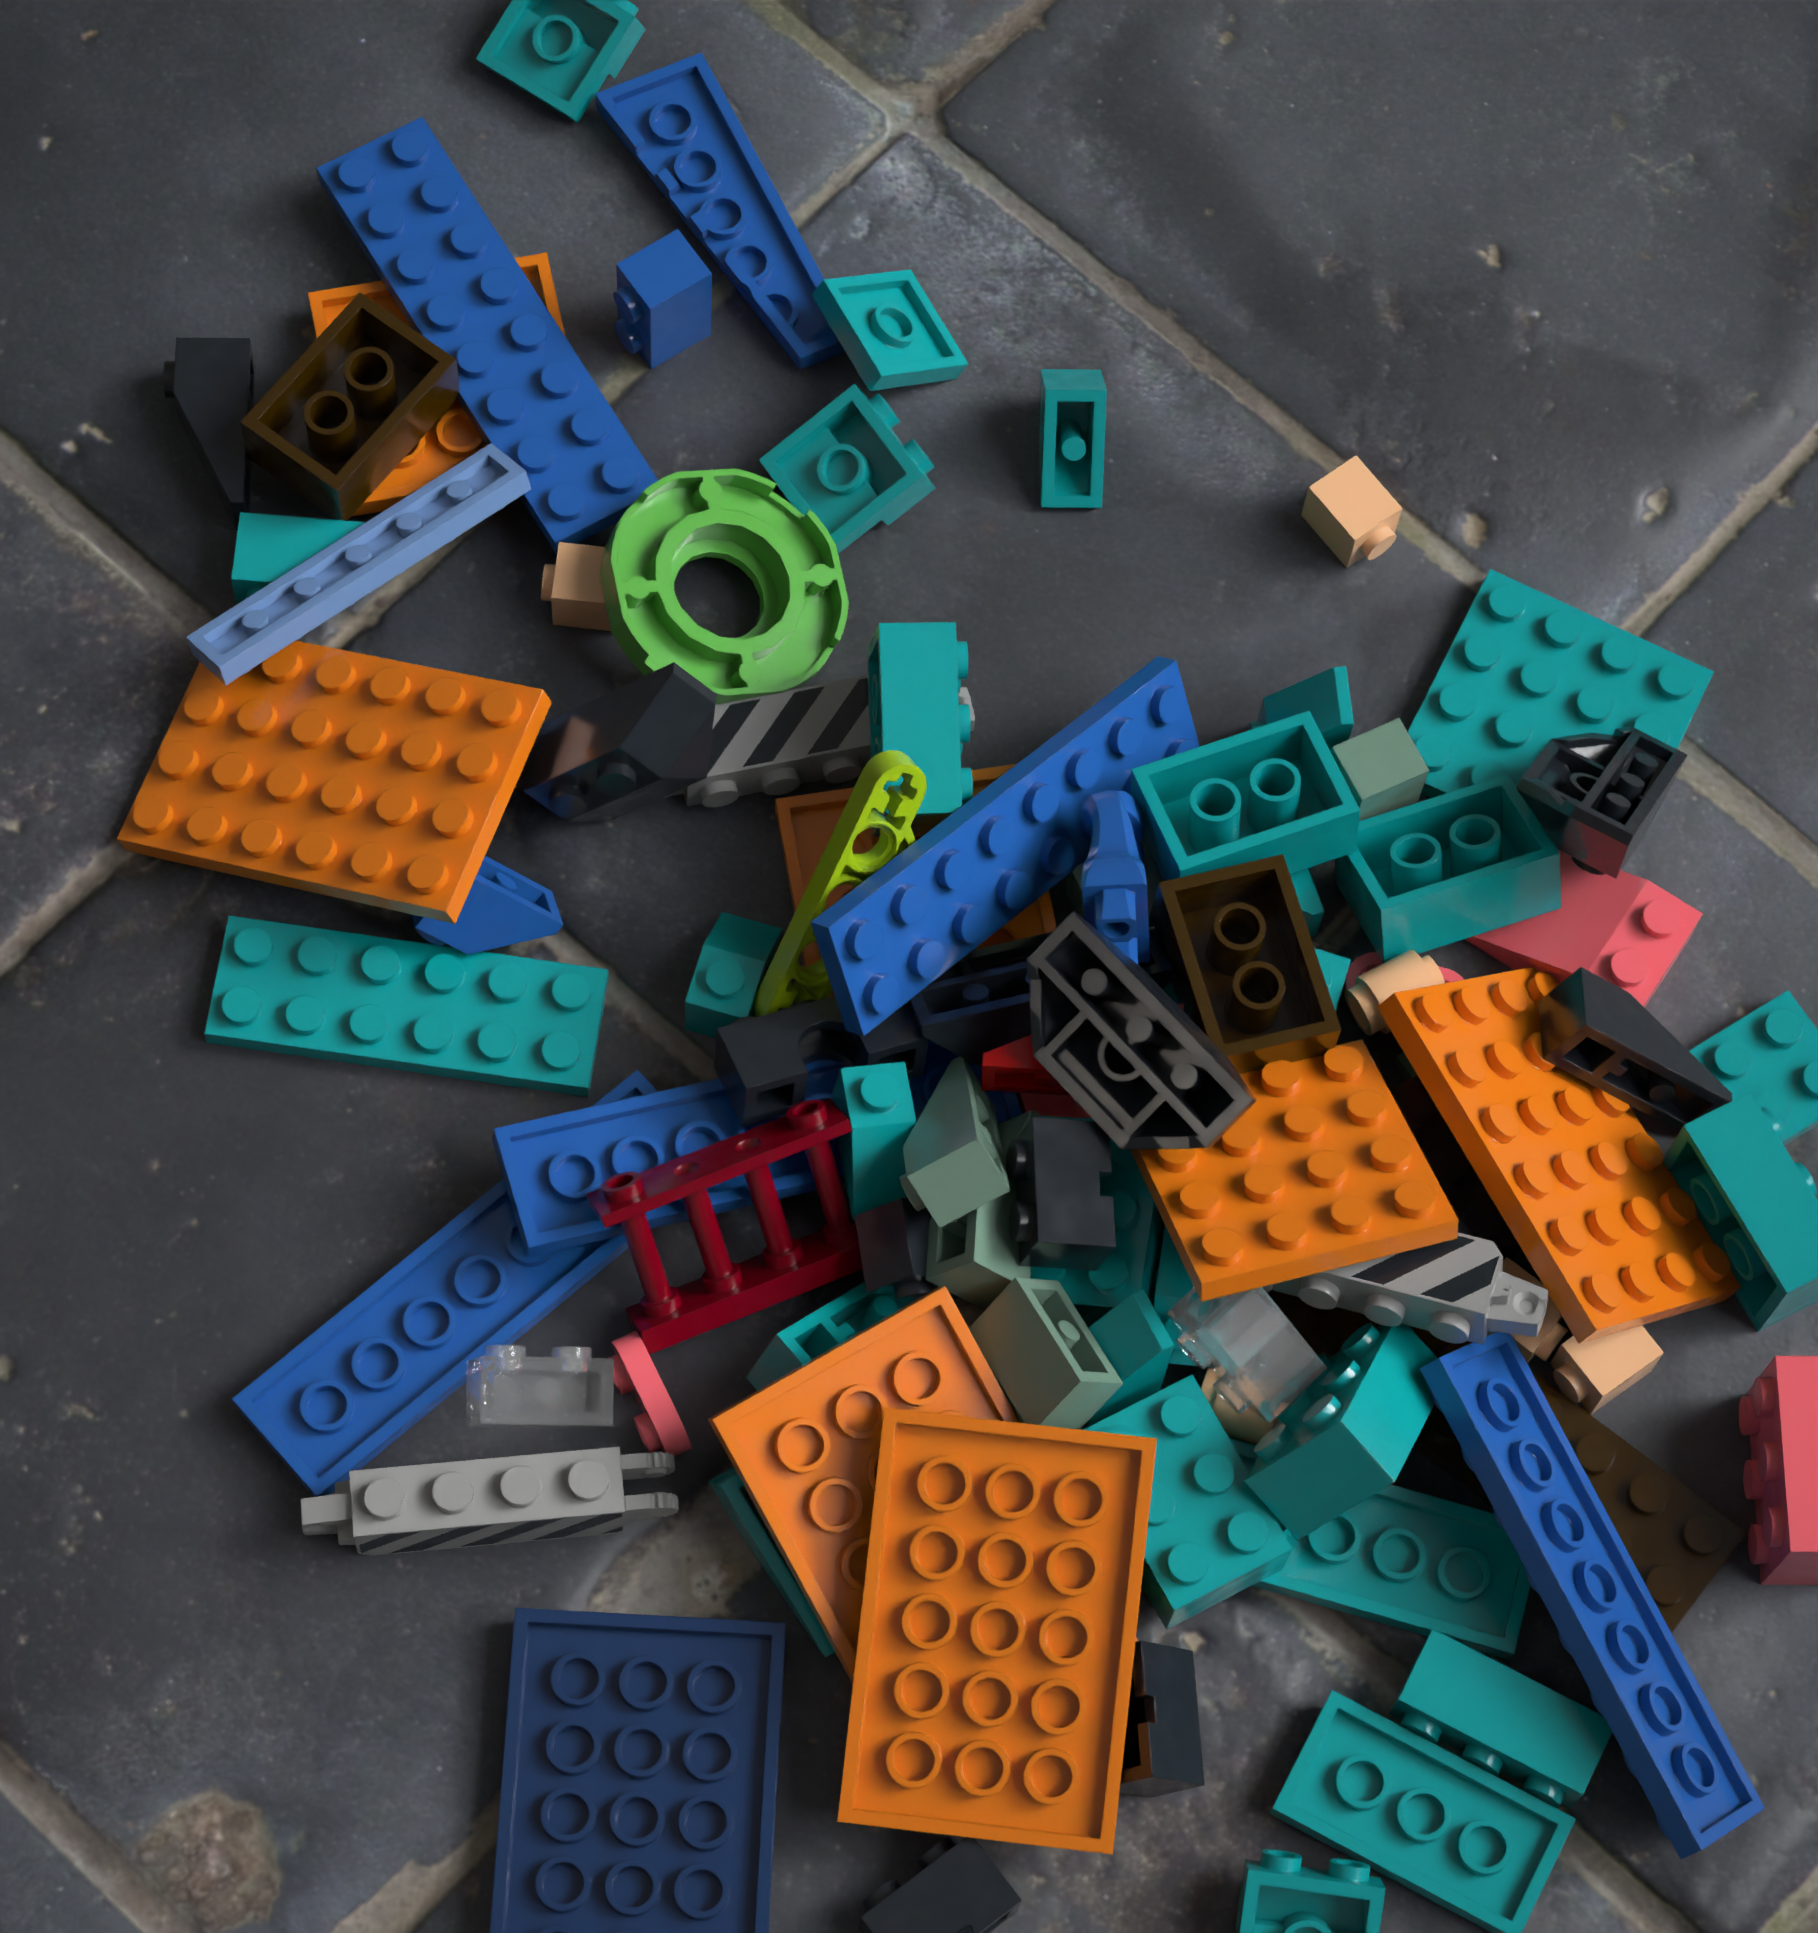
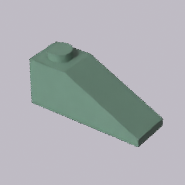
M961 1056L951 1060L903 1145L906 1173L899 1176L902 1188L912 1206L918 1212L927 1208L939 1228L1010 1191L995 1106L987 1092L981 1090L982 1084L967 1060Z

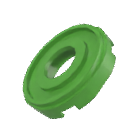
M736 468L675 472L663 477L645 489L639 498L626 510L611 532L604 549L600 568V579L611 631L628 659L643 675L650 674L675 662L716 693V704L803 688L822 668L832 653L833 648L840 641L844 632L849 606L836 544L826 527L812 510L809 509L804 516L788 501L772 492L777 483L757 474ZM712 557L724 559L740 567L753 581L760 597V616L755 627L745 636L728 638L720 637L698 626L681 608L674 592L675 578L684 565L692 560Z

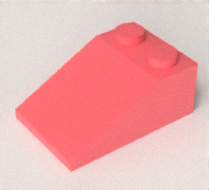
M1558 850L1560 852L1561 877L1560 909L1465 939L1513 970L1533 967L1538 972L1550 974L1559 984L1577 969L1583 967L1629 992L1645 1008L1687 944L1703 913L1647 879L1621 871L1616 879L1607 874H1592L1578 867L1572 861V856Z

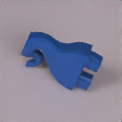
M1107 790L1096 792L1085 798L1081 805L1080 813L1082 824L1091 835L1089 854L1084 862L1082 871L1084 920L1137 964L1149 962L1147 882L1144 868V847L1141 843L1143 811L1138 800L1125 791Z

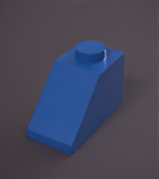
M487 856L482 861L455 924L412 915L414 928L425 940L436 946L448 944L467 955L555 935L563 926L551 890Z

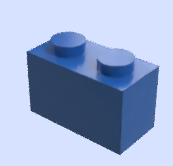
M678 229L616 264L617 290L613 292V297L617 305L618 321L614 323L615 332L624 348L630 354L638 352L650 369L655 368L711 335L712 273Z

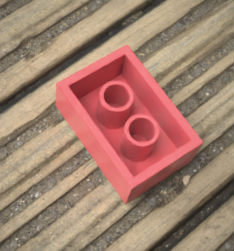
M1775 1356L1762 1374L1755 1378L1753 1386L1747 1392V1396H1742L1739 1403V1427L1742 1435H1750L1752 1459L1746 1460L1744 1465V1492L1747 1499H1755L1756 1524L1750 1525L1748 1533L1749 1558L1752 1564H1759L1761 1585H1818V1356Z

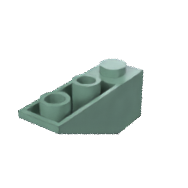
M1031 1110L998 1124L1005 1166L1010 1141L1012 1139L1016 1140L1032 1117H1039V1113ZM1009 1178V1192L941 1228L938 1227L933 1217H931L929 1222L926 1280L939 1287L946 1286L949 1292L980 1308L990 1305L1015 1277L1030 1278L1031 1267L1019 1266L1018 1242L1011 1241L1009 1235L1010 1210L1016 1201L1015 1180Z

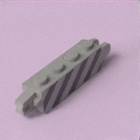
M867 675L788 690L782 693L716 704L707 778L668 796L684 794L687 806L703 804L706 807H721L734 802L739 796L763 791L767 795H782L797 789L803 783L824 779L829 783H842L858 777L870 760ZM961 687L960 693H958L959 704L969 705L971 731H973L975 715L971 697L967 687Z
M1458 1233L1457 1239L1250 1290L1259 1293L1274 1290L1297 1296L1303 1302L1315 1308L1333 1309L1339 1307L1362 1313L1371 1321L1384 1326L1405 1324L1428 1330L1433 1336L1449 1343L1470 1341L1484 1345L1488 1331L1537 1337L1542 1327L1548 1303L1547 1289L1502 1272L1503 1256L1493 1241Z
M620 1447L354 1470L349 1471L350 1480L335 1483V1494L300 1499L301 1525L305 1535L338 1534L339 1545H356L358 1554L370 1556L614 1534L625 1530L626 1521L660 1518L678 1513L679 1504L676 1494L654 1492L624 1496L623 1480L658 1478L674 1473L675 1460L674 1455L668 1452L620 1455Z

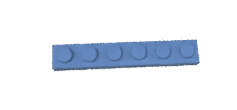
M490 443L188 635L186 639L193 656L225 685L229 684L531 490L526 470Z

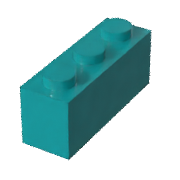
M1434 1629L1431 1630L1422 1644L1389 1712V1715L1401 1720L1400 1726L1434 1744H1437L1439 1740L1463 1752L1461 1755L1462 1759L1494 1776H1498L1499 1772L1523 1783L1522 1790L1555 1808H1559L1561 1803L1572 1808L1583 1796L1612 1734V1730L1604 1716Z

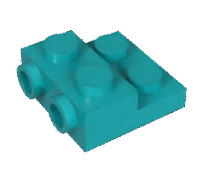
M512 0L479 52L476 60L484 67L578 124L607 76L613 79L616 78L646 29L635 17L639 9L628 0Z
M855 384L759 459L783 494L798 511L805 516L809 509H811L820 519L835 542L838 554L882 520L889 526L936 489L926 475L935 468L929 457L913 438L906 444H903L892 430L893 427L901 422L893 409L879 393L869 399Z
M1277 1849L1261 1850L1260 1861L1244 1859L1235 1923L1237 1933H1380L1386 1888L1380 1877L1369 1876L1370 1865L1355 1860L1334 1858L1329 1860L1328 1870L1301 1867V1855Z

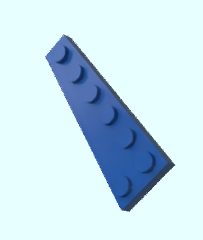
M702 52L595 93L596 108L600 115L796 366L801 370L845 352L811 295L824 277Z

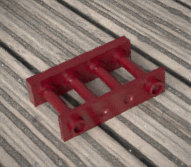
M830 1098L824 1101L807 1100L800 1102L788 1109L786 1116L646 1171L616 1174L604 1181L600 1189L586 1194L589 1206L605 1228L621 1223L644 1292V1296L639 1303L624 1309L632 1332L637 1331L649 1355L863 1269L855 1220L851 1218L847 1196L829 1142L833 1138L851 1132L852 1128L849 1119ZM804 1150L827 1223L823 1226V1230L797 1240L791 1238L768 1164ZM743 1174L767 1247L764 1248L762 1254L736 1264L730 1261L707 1188ZM682 1198L706 1271L702 1274L701 1278L675 1288L669 1286L645 1212Z

